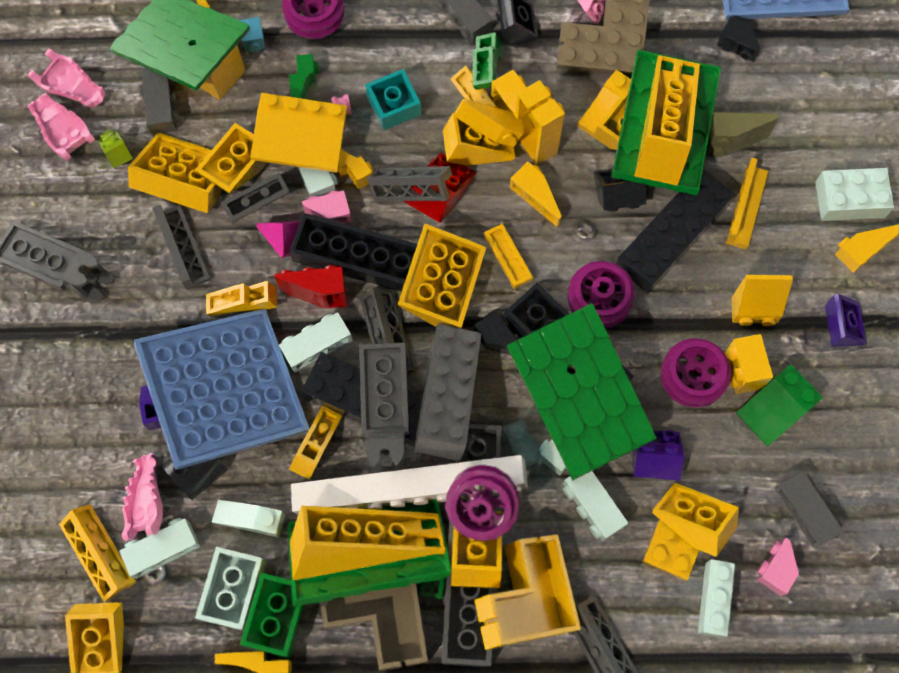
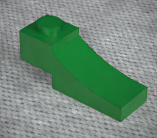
M496 32L476 37V49L473 50V87L475 90L492 87V81L496 80L497 63L501 59V41Z
M313 54L296 55L297 74H289L291 97L305 99L311 84L316 83V74H319V64L314 62Z

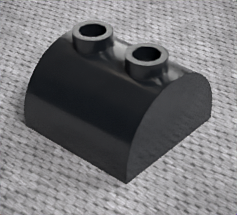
M497 0L498 11H496V17L501 24L498 34L502 40L511 44H526L538 39L532 2L529 0Z
M172 458L162 465L167 474L191 500L195 499L227 471L218 458L175 470Z

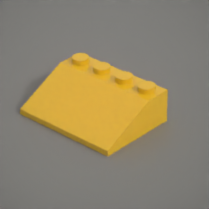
M261 93L255 123L251 160L337 172L346 124L347 105Z
M159 132L128 166L129 188L205 213H209L222 192V188L195 171L211 152V149Z
M425 223L399 298L398 306L437 327V324L461 328L486 247Z

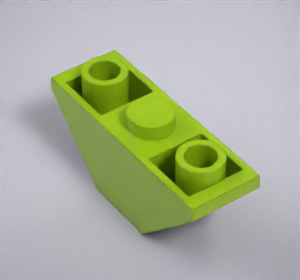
M108 130L100 135L101 139L98 142L114 169L133 159L117 131L112 132V130Z

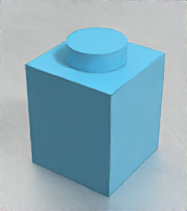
M260 18L239 20L250 26V30L242 38L245 52H258L266 49Z

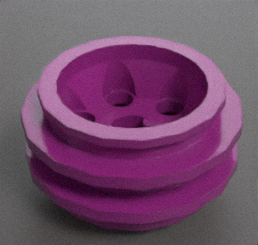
M282 0V11L289 29L296 35L307 39H321L331 35L340 27L345 17L343 0Z
M597 261L582 266L573 275L567 298L572 313L593 303L594 307L601 306L603 310L596 309L604 328H611L623 322L630 313L636 294L634 282L624 269L614 263ZM592 281V286L585 285L586 283ZM604 289L606 293H600L598 290ZM587 295L590 300L585 302L582 296ZM616 301L618 306L613 308L610 302Z
M691 338L680 341L669 350L661 365L660 378L664 390L671 399L683 406L700 408L711 405L724 394L730 384L731 366L728 357L719 346L708 340ZM696 357H699V358L703 359L704 361H703V362H698V361L696 360ZM681 358H686L687 364L683 365L680 363L679 360ZM708 368L713 369L714 375L708 373ZM691 373L696 374V375H697V378H696V379H692V378L690 377V374H691ZM708 383L711 388L705 390L702 385Z
M477 465L468 467L455 477L447 491L445 507L448 518L457 531L468 538L486 541L499 538L510 530L517 519L520 496L517 485L507 473L494 466ZM475 485H483V489L477 490ZM495 489L500 496H494L492 490ZM464 493L468 494L470 499L464 501L461 495ZM479 504L485 505L483 510L478 508ZM496 507H502L504 512L498 514L495 510Z

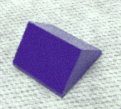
M835 294L825 305L831 346L866 345L860 302L840 294Z

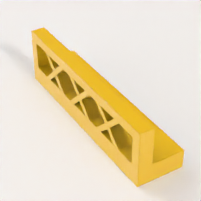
M752 157L745 169L725 244L742 249H747L749 246L768 174L767 170L756 167L758 159Z
M91 504L72 509L59 525L103 602H108L119 591L132 587L136 581L130 577L123 558ZM71 521L75 527V532H73L69 525ZM82 541L86 546V552L82 548ZM93 561H95L97 565V571L93 567ZM105 581L107 582V584L109 585V587H110V589H111L109 592L107 591V589H106V587H105Z

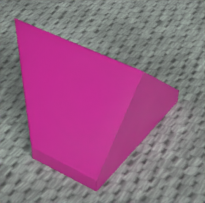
M272 221L256 225L281 258L291 256L290 249L300 221Z

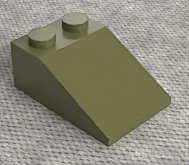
M713 112L706 155H713L714 157L727 156L768 138L779 118V114Z

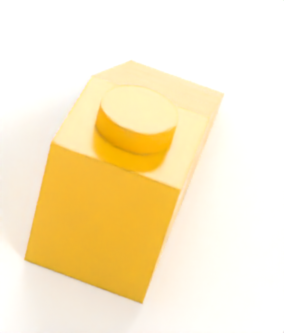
M463 99L454 113L456 118L496 143L515 147L524 133L522 119H517L510 111Z
M527 161L510 178L509 188L553 225L558 227L562 216L545 176L538 166L532 165Z
M899 224L857 233L851 239L847 236L838 244L840 249L835 255L854 273L899 235Z
M322 405L289 470L310 480L343 415Z

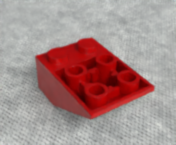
M441 152L426 167L450 166L452 175L445 181L449 199L447 201H404V203L439 223L452 211L477 173L465 165L448 162L446 155ZM417 185L412 186V189L418 194L423 193V190ZM438 185L430 186V189L434 192L441 194Z
M328 265L323 269L308 267L302 271L283 270L280 273L274 274L280 292L325 309L348 307L346 282L342 267L336 265Z

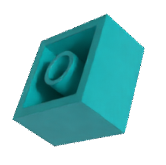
M404 69L365 84L367 99L383 131L422 115L421 102Z

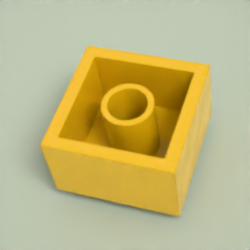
M761 334L737 338L732 341L725 351L731 366V388L735 389L736 394L762 390L773 378Z

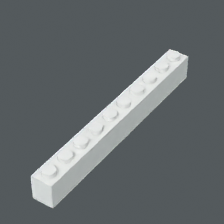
M522 455L294 483L291 484L292 512L299 515L302 505L355 509L368 507V509L380 510L384 505H391V507L397 508L404 507L405 503L414 502L415 505L427 504L428 500L437 499V502H446L447 491L455 477L468 467L477 465L494 466L504 471L517 485L518 492L520 493L522 489L528 488L525 459ZM475 485V488L482 490L483 485ZM495 489L492 490L494 496L498 495ZM464 493L461 495L462 499H470L468 494Z

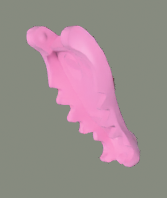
M48 49L45 55L52 60V63L43 74L39 76L32 70L27 74L44 91L79 101L90 108L97 107L105 97L104 89L92 82L90 77L81 70L73 59L60 55L51 49Z
M47 93L39 96L36 101H32L28 105L29 110L41 129L44 140L64 160H70L72 158L70 153L86 141L90 144L95 141L83 120L73 111H68L58 102L55 103Z
M152 453L133 460V463L136 465V471L134 472V478H129L130 485L125 487L128 496L123 497L125 506L122 507L125 521L122 538L125 541L133 540L137 532L143 530L148 535H155L161 526L163 506L156 475L158 459Z

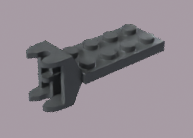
M12 221L0 240L1 264L63 291L67 287L86 300L92 302L103 301L105 297L100 290L96 289V286L99 283L113 284L115 281L113 275L105 270L92 254L16 221Z
M405 343L359 345L362 437H366V455L370 467L374 473H380L383 468V462L388 463L392 460V467L395 471L403 470L406 463L405 435H409Z

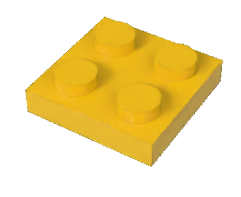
M659 519L642 562L687 581L699 550L690 545Z

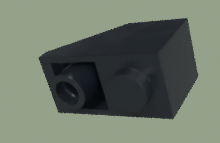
M730 16L720 35L717 46L724 51L739 55L745 60L755 62L761 48L751 25Z
M497 311L474 324V332L481 333L480 342L487 350L510 354L507 345L520 339L517 334L511 333L508 328L510 325L504 316L500 317Z

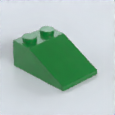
M790 364L740 408L736 414L768 447L823 397Z

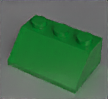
M265 573L260 574L240 645L291 659L306 604L293 606L291 580Z

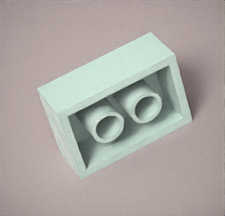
M887 168L822 171L815 181L821 221L886 218L894 208Z
M216 547L195 618L244 631L259 577L264 572L266 561L260 557Z

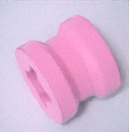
M348 94L343 95L341 98L331 97L332 103L347 105L346 115H352Z

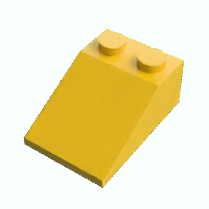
M452 113L442 130L448 162L468 166L513 161L516 158L514 147L492 141L456 118L454 113Z
M234 123L195 171L231 194L258 174L268 162L251 160L254 134Z
M746 275L731 297L733 323H740L742 326H749L753 323L773 326L778 323L784 313L793 275Z
M677 483L671 486L653 509V514L690 545L717 557L738 525L739 507Z
M454 527L451 586L500 588L502 536L486 541L468 538Z
M122 602L74 604L65 614L71 673H122L124 636Z

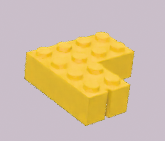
M514 70L492 81L491 98L500 109L512 112L517 119H522L524 133L519 139V143L534 164L538 166L557 155L565 110L559 102L556 103L554 98L552 99L553 95L549 87L544 86L540 80L526 87L523 77L517 75Z
M558 534L520 539L504 546L514 591L490 594L475 600L479 622H484L481 632L485 650L565 635L581 630Z

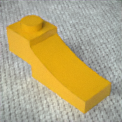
M615 70L605 82L591 106L578 121L577 127L594 138L597 125L630 86L631 79Z
M341 149L337 170L339 177L341 178L348 174L358 190L369 185L367 177L374 172L371 164L365 162L362 156L357 158Z
M268 281L251 286L242 283L206 294V314L210 317L234 312L269 310L278 307L277 287Z
M264 651L215 654V664L245 667L257 673H291V661H267V652Z

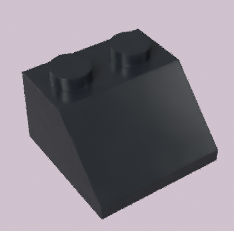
M613 169L593 172L599 203L603 210L614 212L619 210V208L635 209L640 207V205H646L645 183L641 184L623 180L622 178L611 177Z

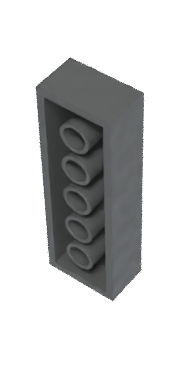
M437 324L432 339L414 452L456 461L461 460L467 442L481 333Z

